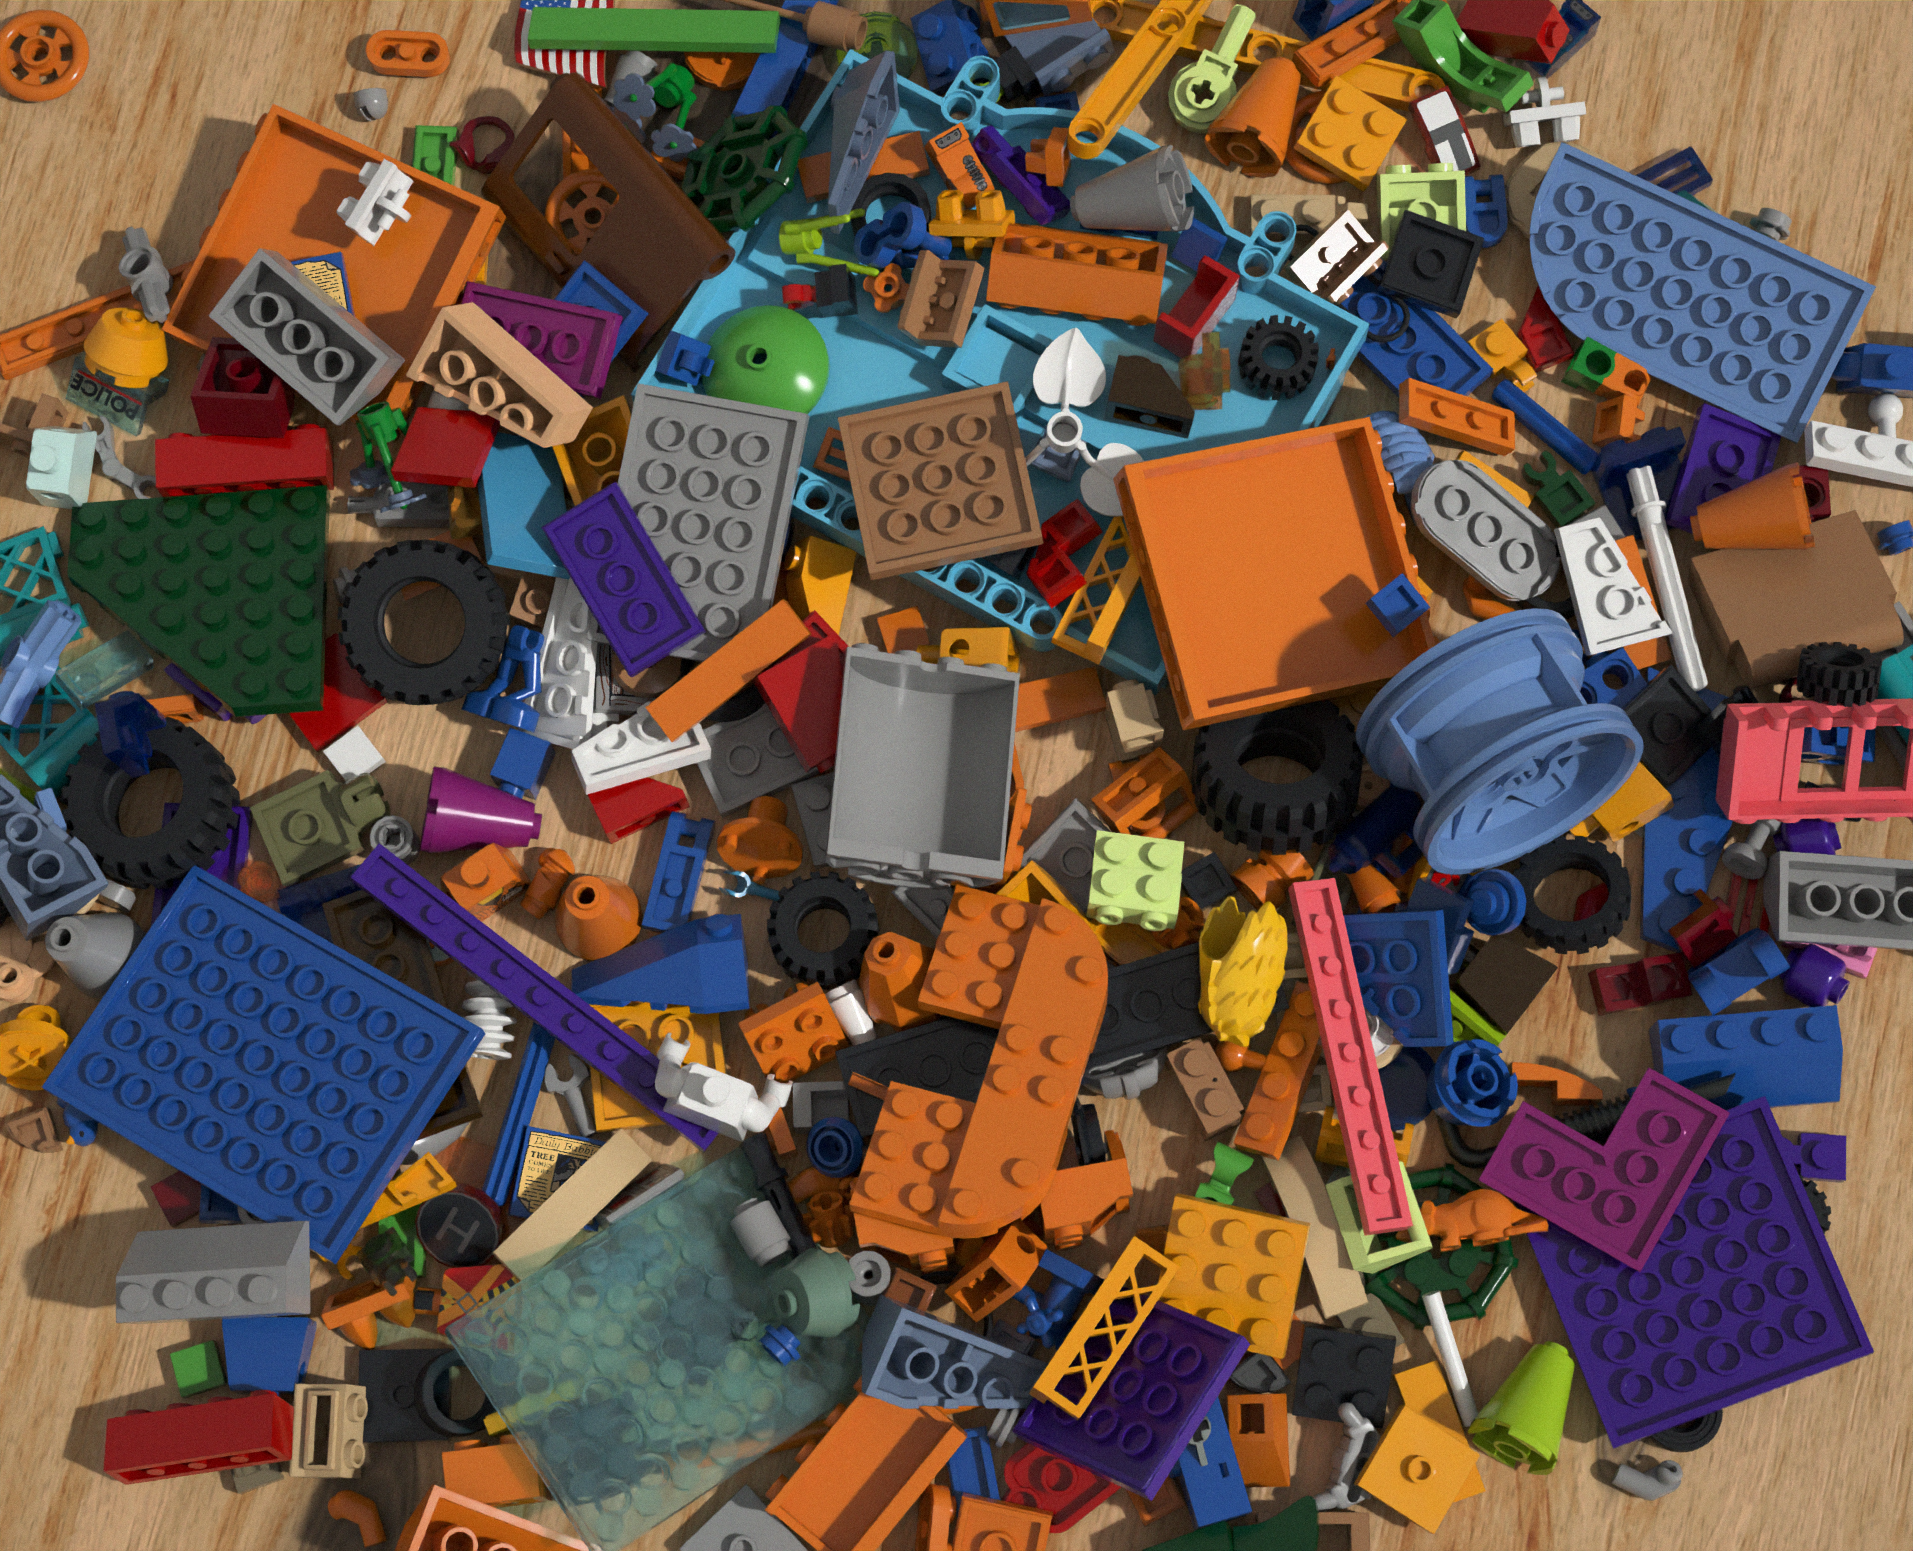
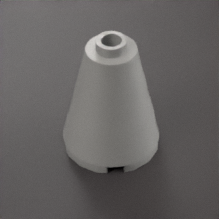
M1173 145L1161 146L1077 186L1075 195L1070 198L1073 218L1075 221H1080L1085 228L1168 232L1188 230L1192 225L1194 206L1186 207L1185 194L1193 193L1188 168L1179 150L1171 151Z
M106 912L70 916L56 920L49 927L45 937V945L51 957L81 992L90 997L102 999L146 935V932L141 929L136 921L120 913Z

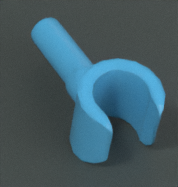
M737 870L724 871L726 874L735 875L738 884L734 890L719 887L723 894L733 897H742L749 894L773 901L779 900L778 890L751 882L746 873Z

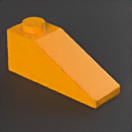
M811 535L794 543L789 548L784 562V568L788 570L785 586L789 604L801 621L815 610L839 635L857 552Z

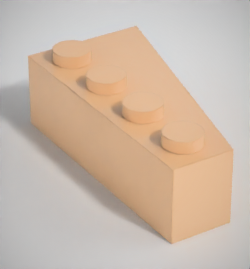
M474 302L442 307L406 374L407 377L417 382L424 381L434 386V391L447 398L455 397L468 404V409L480 415L487 414L499 420L501 426L543 448L573 442L593 409L589 403Z

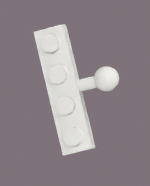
M1882 393L1871 400L1868 414L1871 421L1878 425V434L1817 421H1811L1805 428L1807 466L1913 487V441L1896 438V423L1899 422L1903 415V405L1897 396L1890 393Z

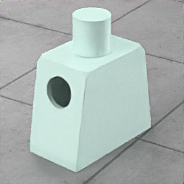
M60 426L35 428L26 488L43 506L72 509V507L81 508L82 503L88 502L97 432Z

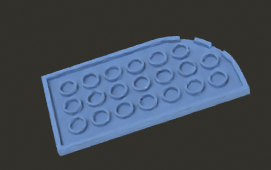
M1561 142L1542 181L1532 211L1530 253L1536 281L1552 312L1573 335L1581 341H1584L1588 336L1641 365L1652 377L1731 414L1747 419L1795 444L1798 443L1876 286L1564 142Z

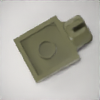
M326 770L250 807L282 885L288 888L366 850L362 841L363 833L366 829L374 826L378 820L390 816L388 801H382L381 797L384 795V792L373 776L369 773H362L345 782H337L333 773Z

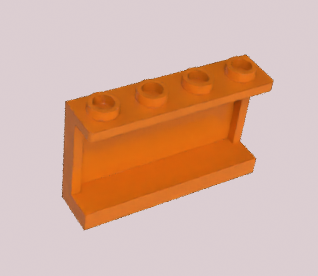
M861 1375L852 1386L858 1392L856 1397L847 1407L842 1402H839L823 1422L829 1430L817 1443L813 1438H810L795 1456L794 1460L800 1465L788 1479L785 1475L781 1474L765 1493V1496L771 1500L766 1506L765 1511L771 1516L773 1514L817 1551H875L964 1442L968 1433L936 1406H919V1409H904L864 1394L862 1392Z

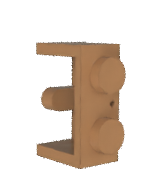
M1199 1037L1166 1054L1164 1064L1168 1071L1174 1070L1189 1102L1192 1104L1203 1125L1201 1135L1205 1142L1241 1124L1245 1114L1244 1107L1209 1041L1203 1043Z

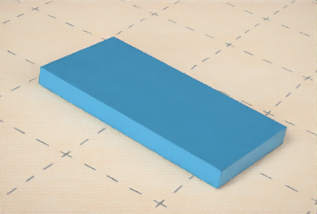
M497 432L477 482L487 564L570 579V575L541 528L567 512L561 468L553 447L543 448L524 437Z

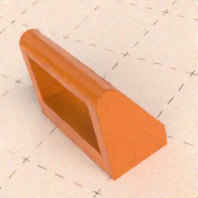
M1160 746L1091 799L1096 810L1112 832L1130 834L1127 827L1177 789L1184 801L1165 815L1163 822L1157 828L1140 835L1161 839L1167 837L1198 812L1194 803L1195 795L1192 793V785L1184 769Z

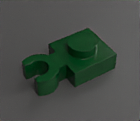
M1545 450L1539 457L1546 471L1539 473L1534 471L1529 463L1523 465L1521 470L1523 478L1529 484L1541 488L1535 493L1533 499L1556 528L1566 526L1594 508L1596 502L1571 470L1559 476L1555 471V458L1548 451Z

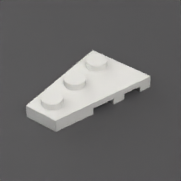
M1600 517L1554 529L1586 656L1673 634L1665 620H1661L1650 602L1652 599L1645 588L1639 585L1627 566L1628 561Z
M651 701L646 702L637 708V714L619 725H610L572 750L571 760L585 794L588 795L711 759V748L700 723L676 742H671L645 708Z

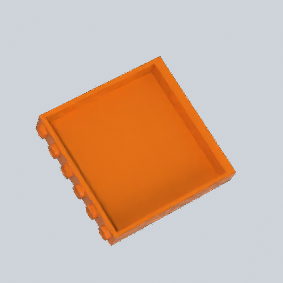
M272 104L268 114L264 113L257 122L255 128L256 139L250 151L246 150L238 161L236 168L238 175L232 187L225 189L218 203L219 213L213 226H207L200 238L199 247L201 250L194 264H188L182 274V288L176 300H172L169 303L170 312L167 314V320L163 322L164 325L161 330L171 339L206 355L212 337L234 338L208 315L259 248L277 251L289 262L341 252L344 255L355 317L405 359L404 363L380 394L361 409L386 401L389 403L391 410L400 407L407 422L426 382H417L407 377L406 374L442 307L461 304L467 281L475 283L504 224L506 216L500 206L278 105ZM386 159L394 163L403 174L413 180L412 185L407 191L409 197L402 207L411 214V218L408 223L395 219L389 230H384L375 246L365 242L345 225L346 222L337 214V209L343 199L349 196L360 200L366 188L358 180L359 173L365 163L372 162L381 165L383 160ZM295 390V396H296V397L301 398V399H303V400L309 402L307 399H305L300 393H298V392ZM359 411L347 420L353 423L358 421L357 413ZM399 428L395 430L397 437L392 440L396 443L402 433Z
M1370 417L1124 465L1113 478L1182 730L1383 687L1409 663L1440 643L1438 638L1432 634L1428 620L1430 608L1396 636L1392 637L1365 604L1403 573L1429 605L1427 598L1421 594L1419 589L1417 561L1414 555L1408 551L1404 537L1406 534L1405 520L1403 515L1397 512L1392 496L1394 493V482L1390 472L1385 471L1381 458V437L1377 430H1373Z

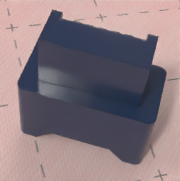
M1428 877L1419 878L1410 900L1396 903L1393 912L1443 910L1448 975L1459 972L1474 934L1473 930L1465 927L1474 900L1439 885Z

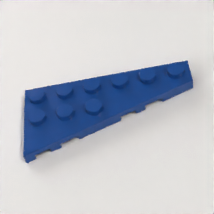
M1648 667L1645 671L1646 683L1648 684L1661 671ZM1706 688L1695 691L1712 711L1723 699L1729 698ZM1712 747L1666 789L1671 794L1674 806L1644 825L1640 939L1675 953H1680L1681 951L1668 930L1701 907L1693 893L1700 888L1705 893L1707 892L1733 822L1727 819L1715 800L1720 759Z

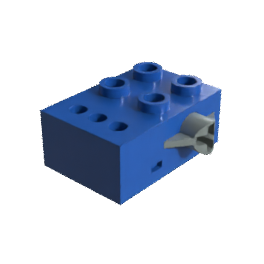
M1218 1396L1169 1473L1170 1478L1179 1477L1194 1531L1224 1520L1227 1522L1241 1518L1252 1512Z

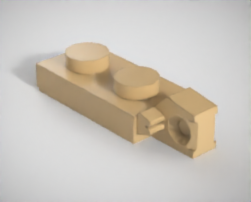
M1251 194V235L1259 221L1266 214L1273 211L1287 213L1293 218L1296 225H1308L1320 233L1341 211L1349 210L1360 225L1366 229L1368 204L1346 203L1345 197H1335V195ZM1297 231L1295 240H1313L1315 238L1306 231ZM1271 232L1266 235L1269 240H1281L1283 236L1278 232Z

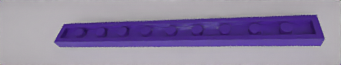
M380 843L351 876V881L700 1151L704 1153L719 1133L663 1111L668 1098L661 1096L655 1088V1079L660 1061L658 1057Z

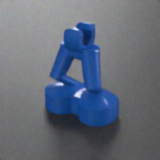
M901 202L888 210L883 215V221L874 219L858 230L854 238V251L858 261L877 269L886 267L891 261L899 265L902 270L914 268L920 250H930L941 260H956L948 257L952 249H954L952 239L928 233L926 231L927 225L923 210L908 202ZM919 246L917 250L903 253L901 248L912 250Z
M513 626L509 634L508 643L506 642L496 678L486 690H476L467 693L462 710L534 733L540 713L521 700L542 692L541 653L539 652L544 642V635L540 632L529 630L524 626ZM521 662L525 687L502 697L500 694L512 683Z

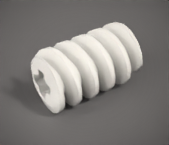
M467 971L468 975L476 979V981L468 982L464 990L475 998L463 1001V1010L472 1014L463 1018L479 1026L486 1033L471 1057L488 1060L510 1059L512 1054L501 1049L500 1045L501 1043L514 1041L515 1036L503 1031V1026L517 1023L516 1018L505 1013L507 1008L514 1006Z

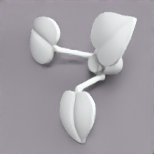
M1072 328L1056 338L1045 349L1035 366L1033 387L1038 399L1045 404L1061 403V412L1056 413L1049 420L1046 438L1042 439L1025 457L1026 465L1028 466L1048 447L1059 453H1069L1074 449L1078 450L1085 462L1091 466V468L1084 472L1080 481V491L1085 503L1093 511L1101 515L1110 517L1123 516L1113 478L1124 465L1144 462V460L1135 450L1119 443L1106 444L1100 450L1097 460H1095L1087 450L1086 444L1081 441L1083 426L1081 420L1070 412L1069 404L1075 407H1086L1094 403L1101 396L1105 388L1106 372L1100 357L1088 344L1080 330Z

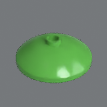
M772 305L745 309L723 322L708 342L711 348L707 358L715 362L709 377L702 375L703 386L707 396L808 414L817 405L825 391L830 370L829 355L825 342L816 327L808 319L791 309ZM757 354H767V358L762 364L753 363V359Z

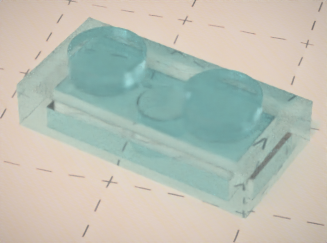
M126 630L56 671V682L82 711L153 669L154 662L153 657L132 633Z

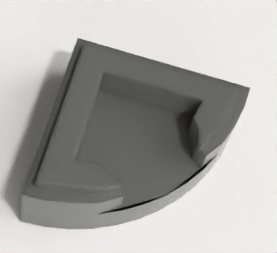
M1253 1353L1234 1369L1229 1377V1380L1238 1387L1254 1393L1274 1392L1291 1383L1271 1356Z

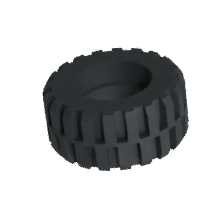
M427 539L405 540L397 542L394 546L378 550L373 553L374 557L368 562L363 561L355 570L357 575L352 582H347L342 593L345 595L343 607H338L337 620H341L342 632H339L338 636L340 645H345L349 655L345 658L351 669H356L362 676L360 680L369 688H375L381 692V696L392 701L397 700L408 705L417 706L435 705L462 698L463 695L470 691H475L485 683L484 680L490 673H494L500 663L498 660L504 650L505 643H508L506 633L507 625H510L509 612L506 611L504 601L507 599L503 588H499L494 579L496 576L488 566H484L478 560V557L469 551L456 547V545ZM421 581L434 582L450 590L460 602L465 617L464 634L457 648L446 658L429 664L412 662L399 655L389 643L384 628L386 608L392 597L403 587Z
M1326 700L1324 703L1315 701L1199 727V734L1195 738L1191 781L1192 793L1195 795L1194 803L1198 812L1206 816L1205 822L1213 831L1218 833L1222 830L1224 832L1223 838L1236 846L1239 842L1247 845L1248 851L1260 853L1261 849L1271 850L1272 855H1286V850L1295 849L1296 853L1311 850L1312 843L1316 842L1320 846L1333 838L1334 832L1342 831L1349 823L1350 815L1355 812L1358 802L1363 756L1356 742L1355 726L1345 714L1339 716L1340 709ZM1280 756L1299 762L1308 768L1312 775L1298 782L1276 784L1253 777L1241 766L1259 757Z
M142 715L140 723H137L131 717L118 720L116 722L118 728L112 731L106 726L95 733L98 740L91 746L84 743L77 753L82 757L77 765L69 764L65 774L70 780L69 787L63 786L61 788L60 801L68 806V809L62 810L61 813L67 829L70 830L69 835L72 838L75 836L88 848L100 870L120 883L126 882L133 888L146 890L151 884L158 890L167 889L173 886V879L182 882L194 865L202 867L207 871L215 863L211 856L218 848L223 852L226 850L231 841L226 837L228 829H236L239 818L232 811V807L240 804L239 791L232 785L237 779L232 768L225 763V757L192 727H186L179 720L166 717L162 721L156 715ZM171 768L178 770L183 781V796L180 806L170 822L160 830L147 836H125L119 824V808L122 798L130 785L142 775L156 769Z

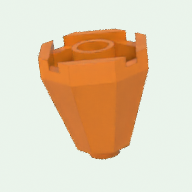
M891 931L872 939L864 953L858 984L860 989L862 988L865 1005L873 1022L881 1025L885 1023L890 1025L893 1030L901 1032L940 1019L941 1014L918 1009V998L935 949Z

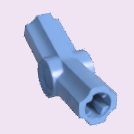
M47 600L23 636L17 635L8 645L1 661V669L3 670L0 674L1 721L18 729L39 688H44L52 679L59 664L60 653L82 623L81 617L70 606L58 600Z

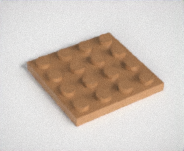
M1008 381L838 417L871 581L1043 544Z

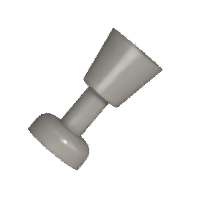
M1765 819L1749 824L1751 830L1745 842L1732 843L1725 850L1722 856L1724 865L1738 876L1753 880L1760 879L1764 875L1768 863L1761 849L1767 837L1774 836L1780 830L1782 822L1775 819Z
M862 1251L855 1254L848 1262L856 1277V1280L849 1282L852 1295L858 1302L864 1305L876 1306L880 1295L884 1294L890 1282L892 1273L887 1260L881 1254L874 1251ZM868 1275H872V1276H873V1277H872L871 1279H869V1280L866 1279V1277H867Z

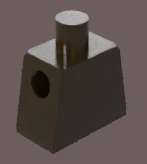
M1492 935L1481 950L1473 944H1469L1460 967L1464 972L1452 989L1463 1001L1503 1034L1507 1035L1558 967L1499 935Z

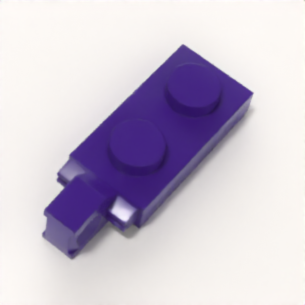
M992 125L980 130L973 142H971L980 162L987 164L997 176L999 183L1004 188L1010 190L1020 201L1026 213L1034 220H1037L1040 225L1066 217L1071 210L1070 200L1057 186H1046V174L1026 171V152L1020 145L1011 147Z

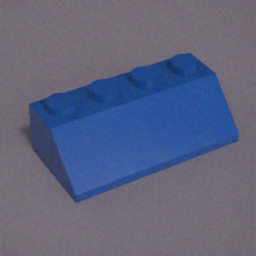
M1837 1005L1657 1020L1649 1029L1654 1071L1687 1088L1736 1073L1725 1095L1708 1100L1724 1110L1763 1096L1766 1097L1770 1108L1837 1103L1840 1101L1843 1045Z

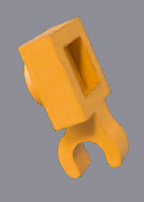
M1502 318L1468 341V344L1493 368L1490 376L1492 380L1503 373L1508 380L1524 393L1535 385L1532 380L1537 377V374L1527 362L1522 360L1526 357L1528 349Z

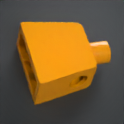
M1009 627L943 629L940 645L919 644L917 652L921 654V660L926 663L938 664V659L941 657H956L964 660V665L981 667L982 664L994 663L1007 667V671L1018 673L1020 651Z
M1639 761L1636 769L1623 786L1599 809L1568 832L1575 839V836L1587 837L1599 827L1612 842H1616L1670 810L1674 803L1671 794Z

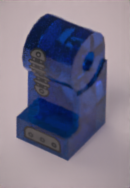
M1566 0L1561 6L1559 13L1570 31L1552 64L1523 60L1542 77L1545 76L1546 79L1551 77L1596 35L1601 16L1582 0Z

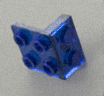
M1657 427L1642 434L1640 440L1626 444L1625 440L1611 442L1601 448V452L1591 468L1604 504L1625 537L1634 535L1636 542L1643 540L1638 519L1632 516L1631 513L1635 506L1626 474L1634 468L1651 466L1660 501H1665L1666 508L1663 509L1666 520L1681 468L1678 455L1686 444L1681 427L1666 431L1665 427ZM1666 524L1668 531L1677 529L1673 526Z

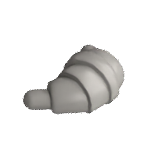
M1171 1045L1086 1070L1081 1084L1095 1093L1103 1094L1105 1099L1124 1097L1125 1100L1137 1098L1140 1096V1091L1148 1089L1158 1082V1075L1162 1072L1165 1057Z
M1349 1402L1341 1404L1338 1408V1414L1345 1423L1343 1425L1344 1435L1341 1438L1340 1447L1337 1446L1334 1449L1331 1457V1467H1333L1329 1478L1331 1482L1326 1484L1324 1492L1313 1496L1318 1505V1512H1325L1335 1507L1339 1510L1345 1509L1365 1499L1370 1500L1372 1497L1354 1485V1482L1381 1437L1371 1421L1366 1417H1362L1355 1406Z

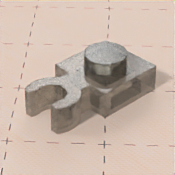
M393 1226L384 1233L372 1237L365 1247L356 1253L370 1278L377 1286L381 1284L390 1296L397 1294L395 1284L400 1278L408 1276L412 1282L417 1279L416 1271L409 1264L415 1258Z

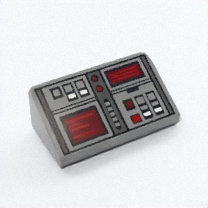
M669 1164L659 1165L621 1190L594 1218L608 1237L614 1236L681 1192L684 1180L683 1171Z

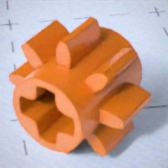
M1180 896L1175 929L1166 928L1162 931H1151L1152 936L1161 946L1173 948V950L1196 943L1200 939L1198 931L1204 927L1203 912L1195 901L1188 897L1181 898Z
M833 1191L822 1192L812 1197L810 1202L806 1204L808 1213L802 1215L815 1244L818 1243L825 1248H834L843 1245L853 1236L852 1226L856 1225L854 1213L850 1211L848 1200L842 1198L839 1193Z

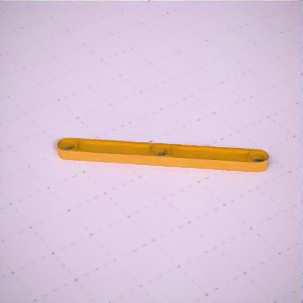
M1161 0L1071 121L1066 141L1070 153L1081 159H1092L1098 157L1104 151L1213 0ZM1160 22H1171L1178 27V30L1175 32H1164L1158 28L1157 24ZM1087 131L1093 133L1098 140L1093 143H1083L1075 135L1079 132Z
M1090 0L1092 17L1094 12L1101 7L1111 8L1116 13V18L1111 23L1101 24L1096 20L1095 22L1101 30L1105 28L1108 31L1112 40L1125 43L1131 42L1156 8V5L1135 0ZM1201 16L1174 55L1199 60L1204 49L1212 51L1225 22ZM1160 22L1157 24L1158 28L1164 32H1175L1178 30V27L1171 22ZM1250 28L1234 63L1238 64V70L1253 74L1262 64L1253 55L1256 48L1269 46L1276 52V57H1284L1292 61L1294 51L1309 42ZM1370 58L1339 76V78L1385 106L1421 114L1417 107V103L1421 100L1416 97L1414 92L1418 86L1430 85L1437 91V94L1446 92L1443 79L1435 73L1375 58ZM1296 65V69L1301 75L1300 85L1317 89ZM1331 81L1318 88V90H1327Z

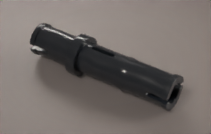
M766 1133L754 1135L741 1142L739 1146L743 1150L756 1179L753 1181L756 1191H761L765 1201H770L791 1238L788 1244L792 1249L790 1253L792 1260L807 1249L817 1248L787 1184L786 1179L789 1175L786 1168H780L767 1140Z

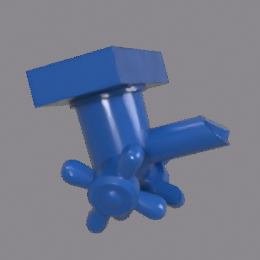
M1046 1249L1038 1265L1050 1271L1053 1276L1045 1294L1025 1285L1022 1290L1011 1298L1026 1305L1030 1312L1026 1317V1321L1017 1325V1332L1024 1334L1029 1331V1336L1033 1339L1041 1338L1045 1348L1050 1349L1055 1345L1057 1352L1077 1320H1070L1085 1293L1089 1294L1090 1292L1095 1295L1104 1279Z

